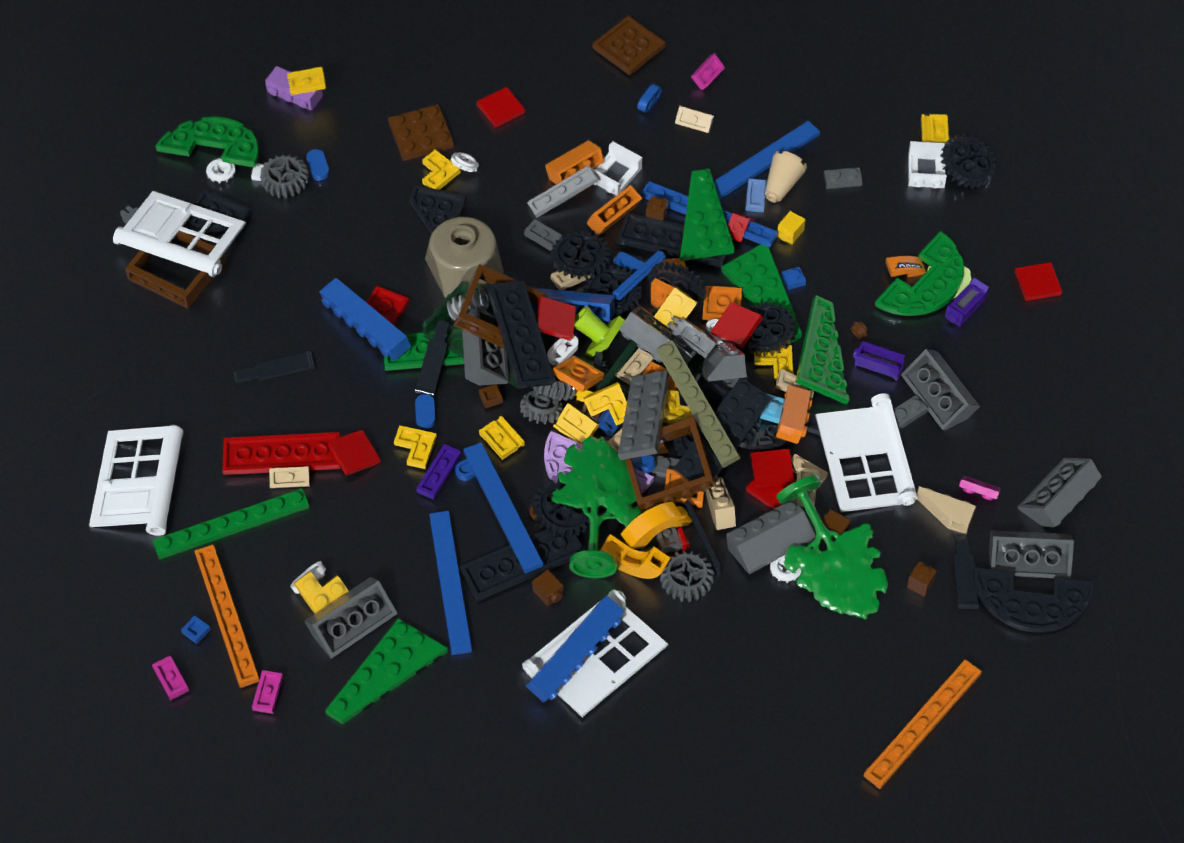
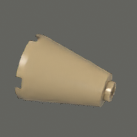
M776 151L772 158L765 195L769 201L774 203L780 202L807 169V165L804 164L803 166L801 163V158L787 151H783L782 154H778L779 151Z

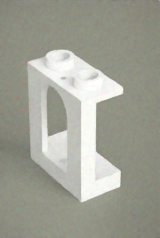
M910 141L908 186L945 187L947 175H945V170L942 169L945 164L940 163L943 159L940 157L941 149L945 143ZM918 159L935 160V174L918 173Z
M612 142L609 145V154L603 159L604 163L592 169L598 179V182L594 183V185H598L607 192L617 196L642 169V157ZM616 161L630 168L618 182L604 175Z

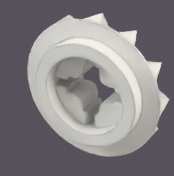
M454 153L452 155L451 161L459 169L472 172L476 171L479 167L477 161L468 154Z
M216 159L207 166V176L212 182H227L229 178H233L235 166L231 163L222 162V159ZM218 168H219L220 170L224 171V174H221L220 172H218V171H219Z
M785 555L770 564L772 576H775L778 581L782 580L786 581V583L791 580L795 581L801 574V569L799 568L796 573H792L789 570L783 573Z

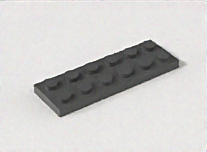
M668 370L631 377L618 450L620 460L658 453L670 378Z

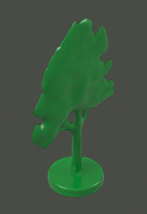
M589 436L584 439L581 450L576 448L575 444L567 448L564 462L571 466L573 470L567 474L563 472L557 474L560 482L566 485L561 490L556 488L552 493L554 495L552 500L557 504L561 503L577 509L582 508L590 520L589 550L580 551L571 556L569 564L571 571L586 578H605L616 572L617 560L609 553L598 551L599 527L604 519H617L618 522L627 527L643 512L639 506L632 507V503L637 502L625 460H620L616 450L609 445L604 437L597 439ZM600 505L606 507V512L598 516V507Z
M807 476L792 483L780 491L776 497L780 504H785L791 500H801L815 527L816 538L806 547L791 545L786 551L785 568L792 573H796L798 568L801 569L797 585L807 589L809 592H813L814 598L823 607H827L832 611H838L840 614L846 613L867 619L868 614L878 611L880 603L876 598V591L887 593L888 587L884 570L882 568L871 569L870 566L873 558H879L881 553L874 547L867 549L869 538H873V530H871L869 524H862L860 527L843 532L841 535L834 531H829L822 522L808 495L820 486L821 480L819 476ZM831 536H834L836 541H833ZM822 538L827 544L826 551L819 550V544Z

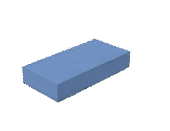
M748 179L746 211L764 212L766 180Z

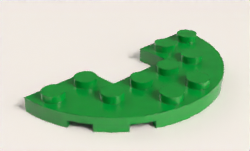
M203 117L201 121L192 123L190 120L182 123L172 133L167 132L156 145V149L159 152L189 157L196 144L225 149L221 156L222 162L256 167L259 158L258 145L251 130L248 131L240 122L223 117Z
M940 231L918 257V259L931 266L930 269L913 287L897 278L876 300L875 306L897 315L917 316L934 312L948 304L960 289L964 269L962 256L957 251L954 242Z

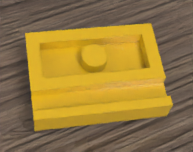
M322 67L287 73L291 95L326 89Z
M922 114V142L946 143L949 140L947 115L930 114V116H925Z
M676 286L654 318L670 328L667 325L669 321L675 325L677 324L672 320L674 315L679 319L682 317L687 319L698 302L694 301L688 294Z
M567 403L553 427L571 440L583 445L584 439L593 436L600 424L573 405Z
M502 416L497 421L494 420L479 430L480 436L502 460L517 451L519 447L525 445L524 440Z

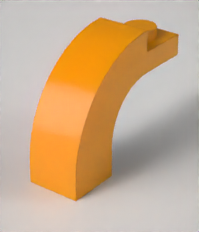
M666 502L645 511L635 518L624 529L621 536L632 549H642L661 531L670 527L688 526L692 520L682 506H676L674 502Z
M611 534L606 538L599 550L615 557L617 569L629 575L645 579L659 576L670 560L669 556L655 547L647 552L637 551Z

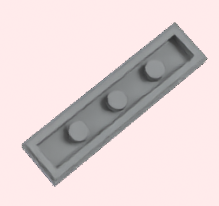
M588 165L527 203L536 218L598 182V179Z

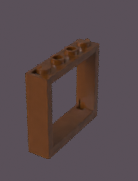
M179 231L173 240L188 247L195 237ZM199 239L192 249L209 255L214 246L208 244L203 239ZM142 250L136 254L125 268L129 280L186 308L192 305L213 279L208 273L200 271L186 290L179 288L141 269L153 255ZM224 254L220 258V264L222 266L226 262Z
M479 264L472 276L453 326L505 349L498 327L466 312L479 279L489 284L516 282V280L494 271L488 266ZM525 285L530 302L537 305L534 312L535 318H537L538 299L541 296L547 298L548 295L538 289Z
M694 417L662 427L659 444L692 433L705 473L704 477L643 498L632 458L625 459L636 500L642 511L666 502H675V500L680 498H690L694 493L700 491L707 492V489L717 486L699 426Z

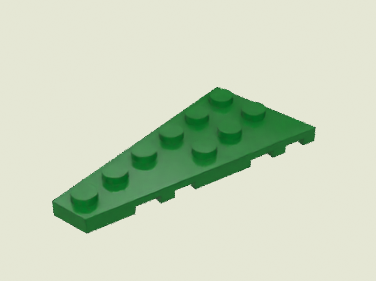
M710 169L692 171L680 261L734 253V246Z
M761 244L721 267V271L736 288H742V295L754 308L757 307V302L763 306L765 301L768 306L774 302L775 307L781 304L782 310L787 308L788 313H792V319H795L796 332H794L795 338H791L792 342L802 337L801 329L768 246Z
M816 295L812 301L795 383L847 404L849 402V395L846 394L845 389L847 383L843 377L844 365L841 348L837 342L839 337L838 331H835L834 322L836 319L833 302Z
M397 619L325 710L326 714L344 724L363 711V708L371 702L379 700L380 696L387 691H392L414 676L422 667L433 663V660L438 656L446 654L448 648L402 620Z

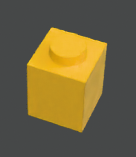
M790 211L778 225V237L783 241L793 244L804 231L805 219Z

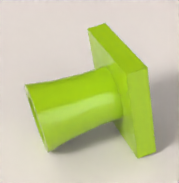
M585 306L575 316L574 328L593 340L585 355L591 358L595 356V352H602L607 349L625 320L618 316L605 324L588 306Z

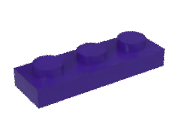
M444 444L417 486V493L434 500L460 459L461 451Z

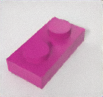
M716 54L709 56L691 77L698 87L703 90L725 67Z
M963 476L959 485L965 492L982 494V497L988 500L997 499L1001 491L999 487L967 476Z
M171 656L152 664L170 700L189 691Z
M262 670L252 705L254 711L273 714L283 680L282 673Z

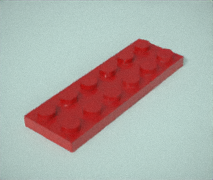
M340 433L224 438L223 474L269 473L270 468L309 467V470L340 469L339 463L328 447L329 441L340 438Z

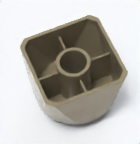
M456 217L441 223L433 231L425 260L446 299L452 300L453 297L459 298V295L465 296L472 276L479 264L504 274L496 239L490 227L484 222L472 217ZM479 279L475 290L485 289L489 283Z

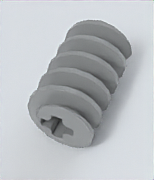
M479 289V294L476 290L474 291L466 313H469L476 307L484 311L488 310L489 301L484 289ZM459 295V300L457 297H453L452 302L447 301V309L453 320H456L464 299L463 295Z

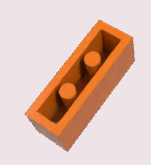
M588 140L545 166L549 180L557 185L588 165L594 169L604 163L600 147Z
M630 185L593 213L587 224L599 237L626 216L627 212L629 213L635 209L642 200V197Z
M788 385L783 397L784 402L776 433L777 438L798 444L800 438L805 437L807 426L804 425L807 424L810 415L807 410H810L812 400L809 399L811 391Z

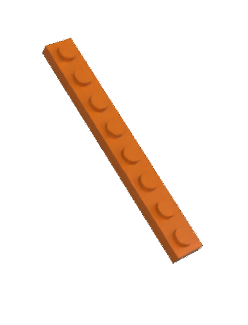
M214 545L195 550L194 552L239 686L242 688L259 682V677Z
M964 660L867 769L864 777L881 789L979 678L982 671L967 660Z

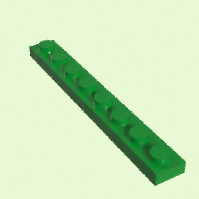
M302 488L152 541L160 560L307 509L309 504Z

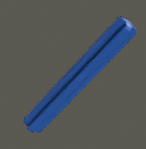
M657 251L613 292L615 299L621 300L650 273L655 264L665 260L664 253Z

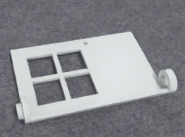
M152 191L125 227L120 226L116 229L113 242L117 245L124 244L204 271L209 276L215 277L220 274L222 269L220 258L245 226V222ZM191 215L208 220L200 232L182 227ZM212 222L229 227L221 239L204 234ZM179 231L196 236L187 248L170 243ZM200 238L217 243L209 255L192 250Z
M888 394L874 396L871 399L873 407L815 415L840 512L901 504L908 506L915 503V500L918 498L890 395ZM887 453L891 471L870 473L866 456ZM861 456L865 474L844 476L839 459ZM893 475L898 493L876 495L872 478ZM867 478L871 496L850 499L845 481Z
M170 425L108 431L89 524L90 527L147 523L146 531L149 534L155 536L165 534L180 444L184 434L179 426ZM163 438L160 455L140 456L143 440ZM138 440L135 457L115 458L118 442ZM159 460L156 476L136 478L139 461ZM134 462L131 478L111 480L114 463Z
M613 589L609 592L608 596L625 611L621 618L630 627L615 640L609 635L606 639L610 644L596 656L594 654L590 657L586 655L583 659L585 661L584 665L578 671L574 669L570 674L572 676L571 680L565 686L561 684L558 687L560 691L558 695L581 717L586 715L668 646V643L626 607V597L620 590L616 591ZM594 607L529 660L527 659L522 663L524 670L531 678L541 669ZM633 630L649 643L635 657L619 644ZM614 646L630 660L616 673L599 660Z

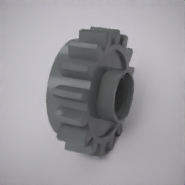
M534 390L524 395L523 399H521L520 412L524 413L523 417H529V421L536 420L537 424L540 421L544 424L547 421L553 423L554 419L558 420L561 415L562 402H559L558 399L546 398L545 395H540L538 391Z

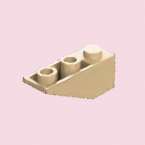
M716 477L715 482L717 486L709 488L706 492L714 525L717 530L736 527L734 504L722 477Z
M919 486L917 500L948 529L966 534L976 506L967 501L952 498L950 495H943L934 492L930 488Z

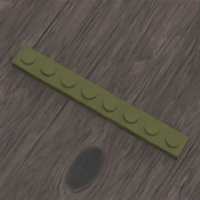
M673 340L656 349L722 467L724 468L740 459Z

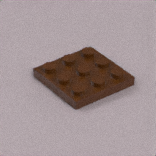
M627 16L593 43V49L628 75H631L664 49L666 42Z
M439 105L388 118V123L403 161L428 155L434 150L439 152L454 148L453 140Z

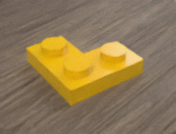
M436 150L432 151L422 160L423 165L432 171L422 179L423 185L428 188L440 190L461 173L459 167L454 166L450 160Z
M787 345V349L781 347V353H778L776 350L773 351V356L769 352H767L766 357L763 356L762 352L756 356L754 351V365H773L774 381H777L778 373L781 369L793 374L792 345Z
M618 382L583 398L591 417L609 409L616 426L624 422L627 401Z
M668 390L662 423L673 424L694 417L688 406L680 405L679 391Z
M399 425L394 445L411 449L407 465L426 469L437 435L436 433Z
M311 571L293 583L314 614L348 592L339 576H335L321 586Z

